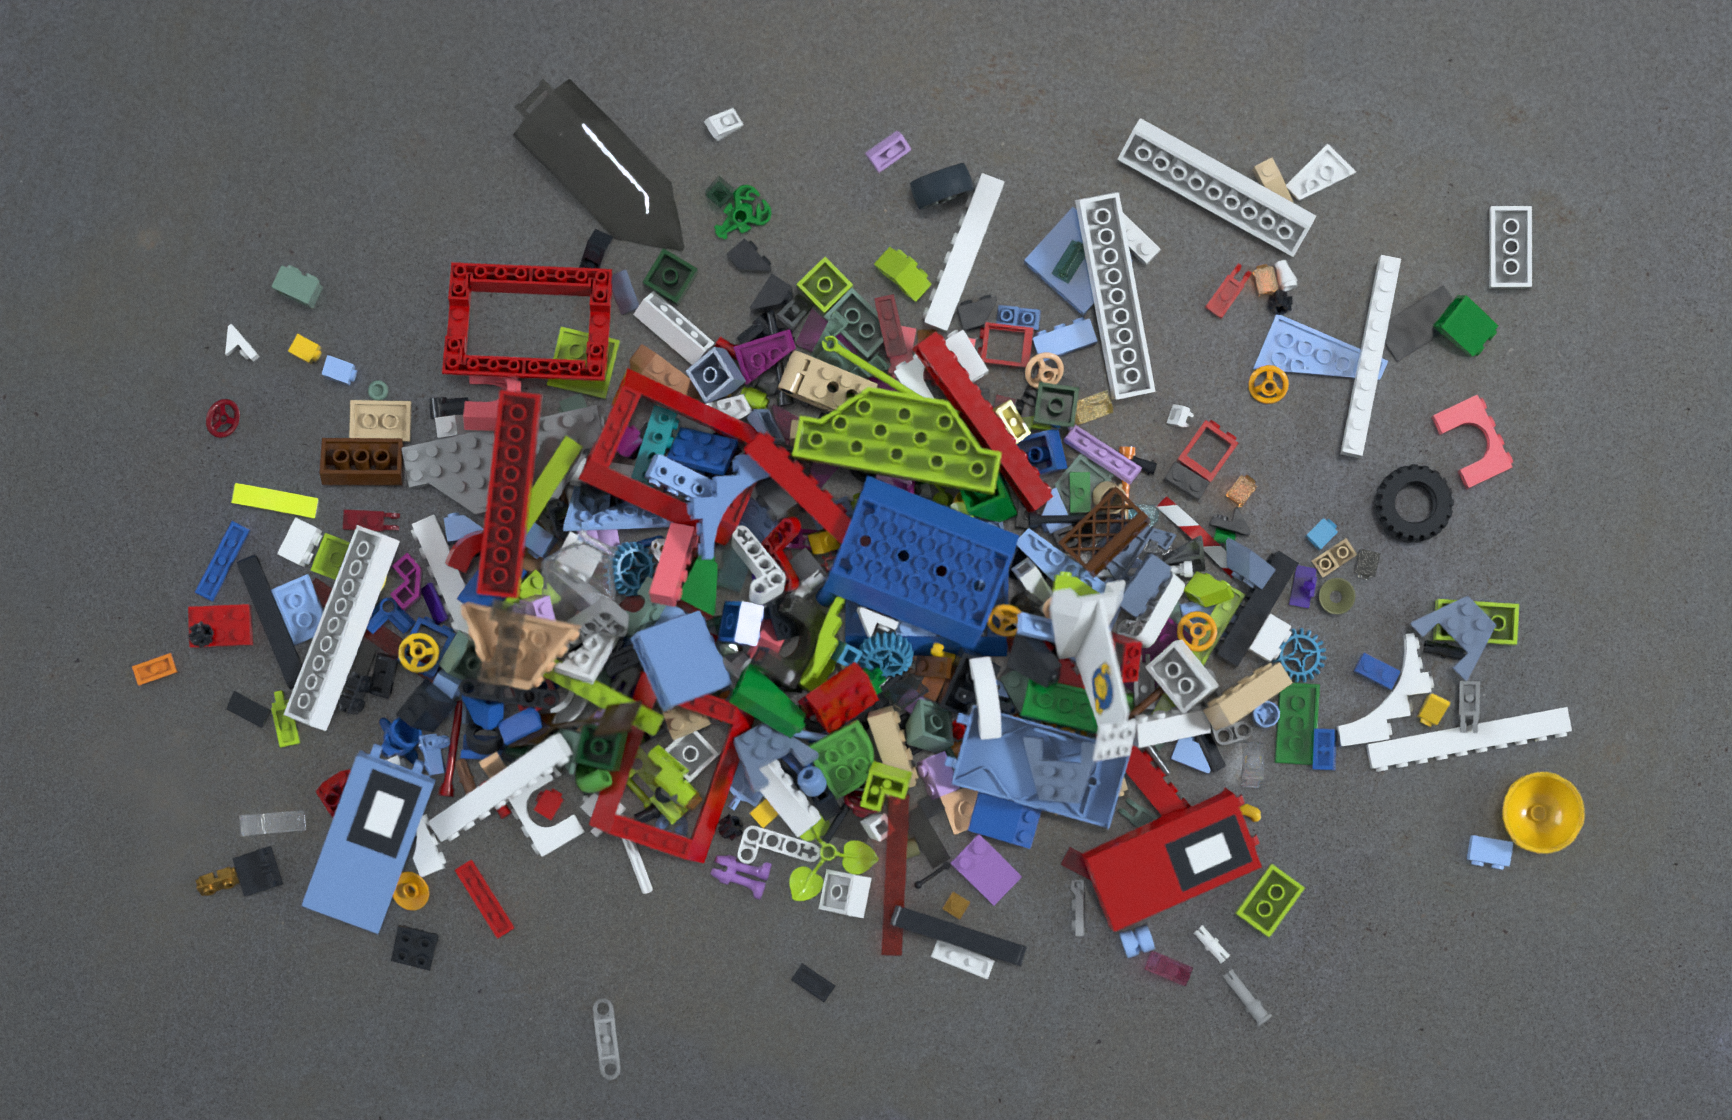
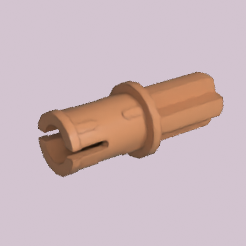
M464 758L457 760L455 766L460 777L459 783H462L467 795L475 790L476 786L473 780L475 777L471 775L467 761Z

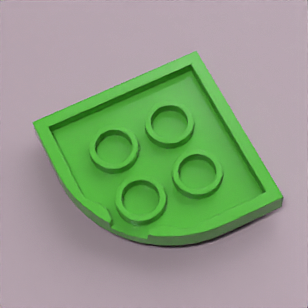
M858 719L808 745V747L818 752V759L813 761V763L822 771L827 785L836 800L860 787L868 778L869 770L874 761V750L871 740Z

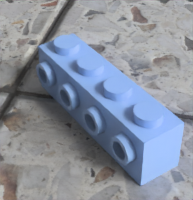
M660 454L653 456L644 478L649 480V484L655 487L662 486L671 495L678 496L679 494L685 497L684 501L690 503V499L714 497L710 492V481L713 480Z

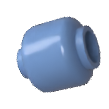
M810 766L800 771L797 778L801 790L807 796L820 795L826 788V779L822 771L817 767Z

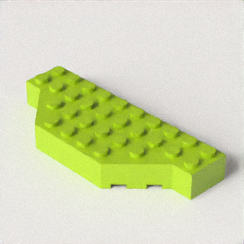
M873 387L865 388L858 395L849 399L821 419L800 416L792 455L794 459L989 495H994L1001 461V452L980 448L949 401Z

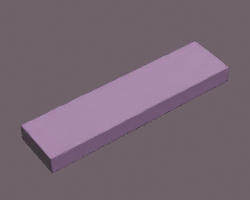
M1074 425V429L1070 430L1063 440L1064 443L1129 485L1141 472L1142 467L1077 425Z

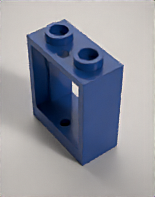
M425 616L424 619L418 617L410 635L418 633L421 626H424L447 637L437 663L430 670L420 673L435 680L441 669L439 663L456 634L453 633L454 630L446 625L442 627L436 625L435 621ZM407 644L405 658L411 664L413 658L407 656L410 650V646ZM398 657V664L402 665ZM419 661L417 667H422L426 664Z

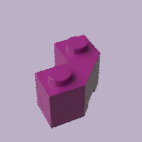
M406 553L392 565L405 582L390 595L404 611L421 598L423 569L409 553Z

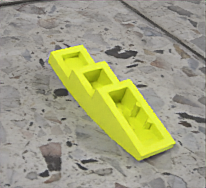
M235 483L231 503L315 518L318 498Z

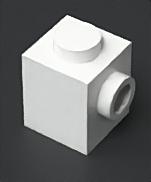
M882 812L872 813L860 822L869 837L879 842L887 838L895 830L886 814Z

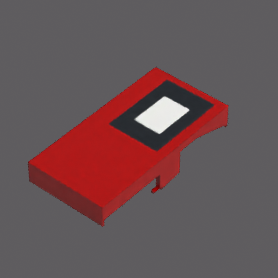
M1225 787L1221 793L1182 811H1173L1081 854L1108 926L1114 932L1262 867L1254 847L1260 843L1257 834L1253 837L1250 836L1240 806L1245 803L1242 794L1236 797L1233 792Z

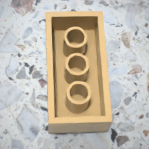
M1270 662L1265 666L1262 665L1255 669L1249 677L1246 676L1239 680L1236 686L1223 691V695L1220 697H1215L1207 702L1208 707L1202 711L1216 731L1234 724L1293 682L1280 662L1274 665Z

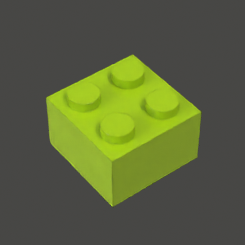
M824 257L796 284V287L825 316L853 288V284Z

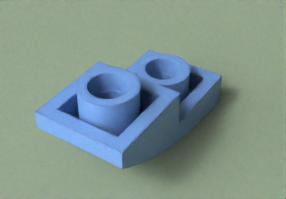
M998 305L996 323L1032 327L1033 330L1039 331L1041 311Z

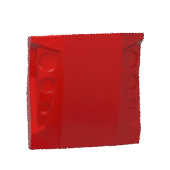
M350 769L336 773L324 781L316 790L317 796L333 819L348 781Z

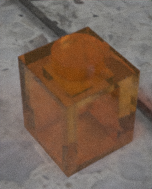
M1268 264L1256 266L1252 276L1257 296L1274 293L1279 290L1274 267H1268Z
M1241 474L1225 496L1242 507L1257 488L1255 485L1256 481L1248 475L1244 477Z

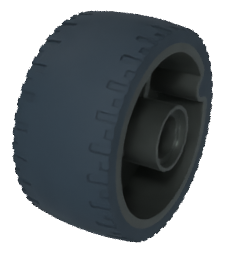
M965 163L940 169L910 182L911 191L919 209L946 203L974 190L972 179Z

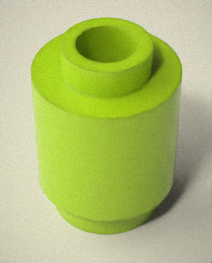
M752 387L743 388L741 394H744L751 409H767L770 399L767 398L768 394Z

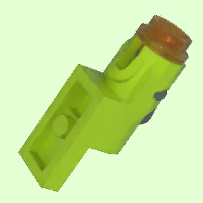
M658 744L647 756L651 758L653 764L663 768L654 779L661 787V794L681 807L689 808L693 811L703 798L699 796L700 793L687 780H683L689 770Z

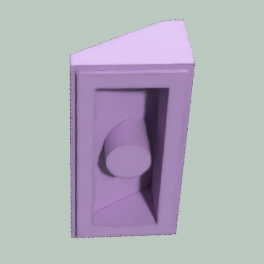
M896 131L865 154L880 173L911 151V148L903 135Z

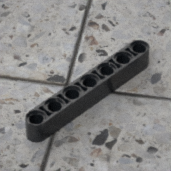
M254 554L237 561V566L287 686L291 690L294 689L303 664L271 593V587L257 555Z
M895 905L889 923L890 925L1018 966H1022L1027 950L1026 946Z

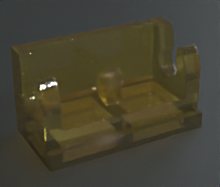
M1107 390L1078 400L1075 425L1078 426L1114 413Z

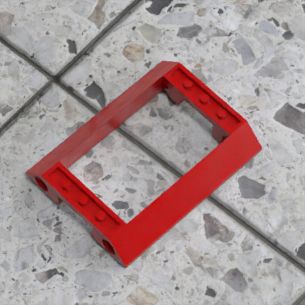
M451 262L448 295L449 317L447 336H445L442 374L605 381L612 304V269ZM492 292L590 297L589 336L586 346L587 366L586 360L466 355L471 293Z
M627 368L611 403L612 409L598 440L592 446L578 479L670 522L695 527V533H697L696 525L699 523V519L691 520V515L687 513L686 503L609 468L639 398L642 397L728 438L735 439L744 445H747L758 432L753 426ZM757 481L736 496L725 510L717 527L714 542L726 546L741 520Z
M642 671L632 700H642V705L652 710L657 697L646 673ZM709 694L677 705L730 723L691 836L692 839L673 831L669 832L636 821L634 818L623 814H616L644 734V730L635 725L628 732L620 770H607L611 776L612 784L600 790L588 825L686 860L699 863L705 862L740 761L734 745V738L749 731L755 718L730 703L729 700Z

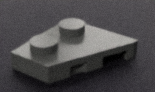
M1202 535L1164 555L1163 562L1169 566H1178L1180 563H1184V561H1192V572L1205 570Z

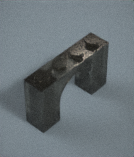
M787 593L778 611L797 625L799 640L795 650L790 655L782 657L771 648L758 646L750 664L783 687L795 689L816 650L820 632L827 615L801 596Z
M493 600L489 620L498 622V642L491 660L482 661L478 681L495 685H512L526 604Z

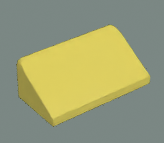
M1011 400L993 408L992 411L995 415L1003 420L1004 428L1007 432L1015 437L1016 444L1031 434Z

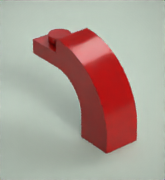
M484 530L474 531L459 539L451 548L445 564L466 573L472 558L482 549Z

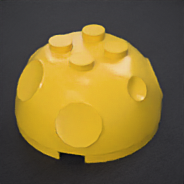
M1536 772L1520 777L1508 789L1502 807L1503 822L1512 841L1520 848L1535 853H1552L1565 848L1574 841L1583 825L1584 805L1578 790L1570 781L1554 773Z

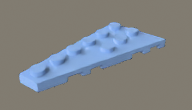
M1276 314L1253 370L1261 366L1273 365L1288 373L1355 378L1361 349ZM1383 358L1381 359L1378 380L1381 379L1388 360Z
M574 486L563 531L670 527V524L673 522L627 501L592 515L579 502L580 487Z

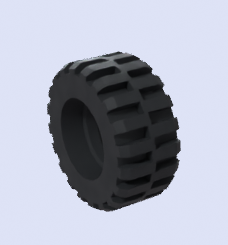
M1405 465L1394 470L1383 479L1374 498V511L1378 516L1377 521L1380 525L1382 524L1387 534L1390 533L1393 535V538L1407 543H1418L1436 536L1447 526L1448 520L1452 517L1454 499L1451 496L1453 492L1446 484L1448 483L1447 480L1442 478L1438 471H1433L1425 465ZM1408 485L1423 487L1432 498V511L1421 522H1408L1402 519L1396 511V496L1402 488Z

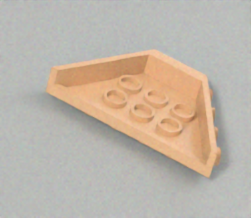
M471 602L461 605L462 617L467 621L469 635L475 642L476 654L481 658L483 672L488 677L489 682L529 690L534 686L537 688L543 682L544 678L542 676L546 671L549 673L555 667L556 663L554 661L558 656L561 658L567 652L568 648L566 646L570 641L573 643L580 635L578 631L582 627L580 625Z

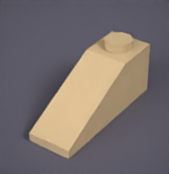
M1273 158L1254 166L1252 171L1260 185L1293 203Z

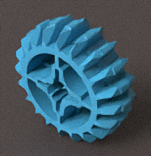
M623 542L621 545L615 546V550L610 551L611 557L606 558L609 564L604 566L608 569V572L604 575L610 577L607 583L613 584V590H618L619 594L626 596H638L637 592L647 576L654 579L652 574L656 573V570L653 569V566L657 563L651 561L654 555L648 554L650 549L644 548V545L641 543Z
M1293 628L1291 629L1292 636L1289 637L1286 643L1282 641L1279 647L1281 652L1276 660L1272 659V662H1280L1290 679L1292 676H1295V683H1298L1299 677H1301L1303 682H1306V675L1312 680L1314 679L1312 672L1317 675L1320 674L1317 666L1320 668L1325 666L1319 661L1326 660V656H1320V653L1325 652L1326 648L1319 649L1318 646L1322 645L1323 641L1321 640L1316 643L1315 640L1318 638V635L1315 634L1311 638V630H1308L1306 635H1303V628L1299 629V634ZM1299 639L1309 642L1313 649H1303ZM1292 640V653L1283 656L1285 645ZM1297 649L1300 653H1309L1302 657V661L1295 657L1289 658L1297 653ZM1315 655L1313 665L1305 671L1306 658ZM1285 661H1294L1297 668H1299V672L1288 668Z
M877 632L875 636L872 635L868 639H864L859 647V651L863 652L859 659L861 667L867 668L871 673L875 668L879 667L883 672L882 675L886 678L888 676L895 677L896 674L902 675L903 671H908L909 666H911L913 658L912 646L907 641V638H902L901 634L895 635L894 632L891 634L886 632L879 634Z

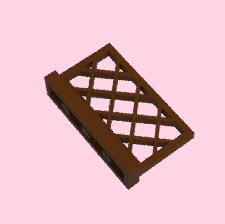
M1115 487L1058 544L1094 579L1151 523V520L1144 511L1140 510L1124 493ZM1116 494L1122 498V506H1110V501ZM1122 509L1121 519L1110 520V510ZM1125 509H1134L1138 513L1133 519H1124ZM1099 510H1107V520H1096V513ZM1110 523H1121V530L1118 533H1110ZM1085 524H1093V534H1082V527ZM1096 524H1107V533L1096 534ZM1107 537V544L1104 547L1096 548V538ZM1071 538H1078V548H1069L1066 543ZM1081 538H1093L1092 548H1081ZM1081 552H1092V559L1087 564L1081 560Z

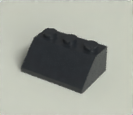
M962 646L960 647L951 666L950 679H945L936 699L939 707L956 714L961 713L970 716L973 705H977L972 701L964 703L955 699V693L958 685L971 689L972 687L975 688L969 659L983 658L984 656ZM991 661L996 679L1001 666Z

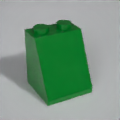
M1457 295L1433 325L1436 330L1469 357L1478 356L1483 351L1484 343L1487 340L1490 341L1496 335V328L1499 326L1467 295Z
M998 472L994 495L960 489L969 515L999 523L1018 515L1006 480L1000 472Z
M697 552L687 570L686 582H682L681 600L714 616L718 563L714 561L715 557L702 560Z

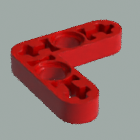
M796 517L783 519L761 543L777 565L778 560L781 562V570L785 573L783 590L785 592L796 590L799 587V578L783 552V549L801 530V523ZM779 533L782 535V542L779 540Z

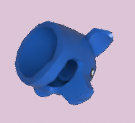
M380 718L379 724L384 731V742L381 745L383 746L382 755L387 758L392 755L405 756L414 765L416 759H418L415 749L419 745V736L422 735L421 729L410 727L401 718H397L392 723L386 718Z

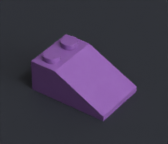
M980 834L950 863L993 906L1022 878Z

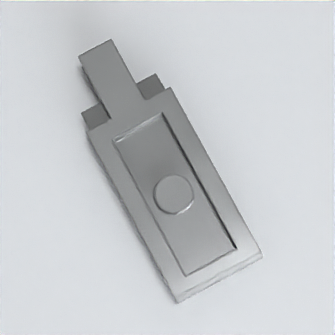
M1072 880L1071 891L1076 895V899H1072V912H1075V920H1072V932H1075V936H1084L1085 880Z

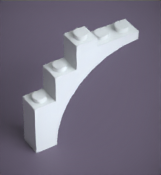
M1414 633L1403 635L1404 657L1402 669L1389 696L1367 716L1353 723L1336 727L1339 747L1390 739L1389 735H1392L1391 724L1387 723V719L1411 716L1410 712L1413 711L1411 699L1408 700V696L1430 693L1431 688H1434L1433 677L1429 676L1428 672L1420 673L1423 665L1421 657L1417 655L1419 640L1418 637L1414 636Z

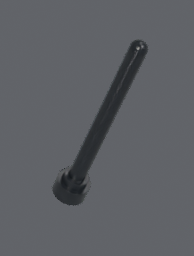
M768 310L770 335L778 333L775 312ZM783 361L775 364L778 385L784 373ZM780 391L778 394L779 398H777L778 406L794 404L793 397Z
M1029 512L1028 525L1029 528H1038V526L1047 523H1079L1086 515L1042 516L1038 512ZM1096 514V520H1107V514ZM1110 514V520H1114L1116 517L1121 518V514Z

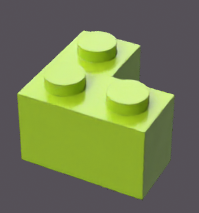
M889 247L874 263L885 277L894 282L906 296L915 302L932 285L927 279L928 274L921 268L918 269L916 267L918 263L910 256L907 258L906 254L900 249L896 251Z
M873 761L860 806L880 812L886 794L905 799L913 772Z

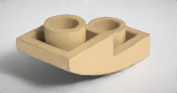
M1345 538L1312 560V563L1321 576L1325 577L1358 554L1348 539Z

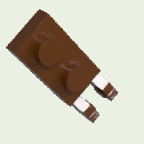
M913 656L912 662H916V669L908 668V671H903V673L915 674L916 676L950 679L952 658Z

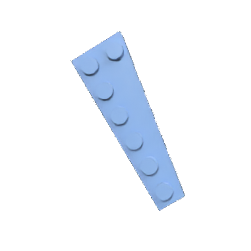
M1029 528L1018 538L1016 546L1052 581L1054 580V575H1059L1060 571L1070 572L1072 577H1077L1100 594L1105 592V582L1097 576L1093 579L1080 564Z

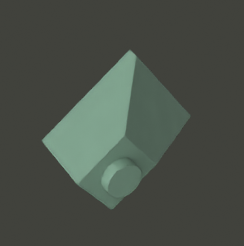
M559 728V731H555L554 735L561 733L572 750L573 754L568 757L569 761L564 765L570 774H574L577 765L575 757L581 731Z

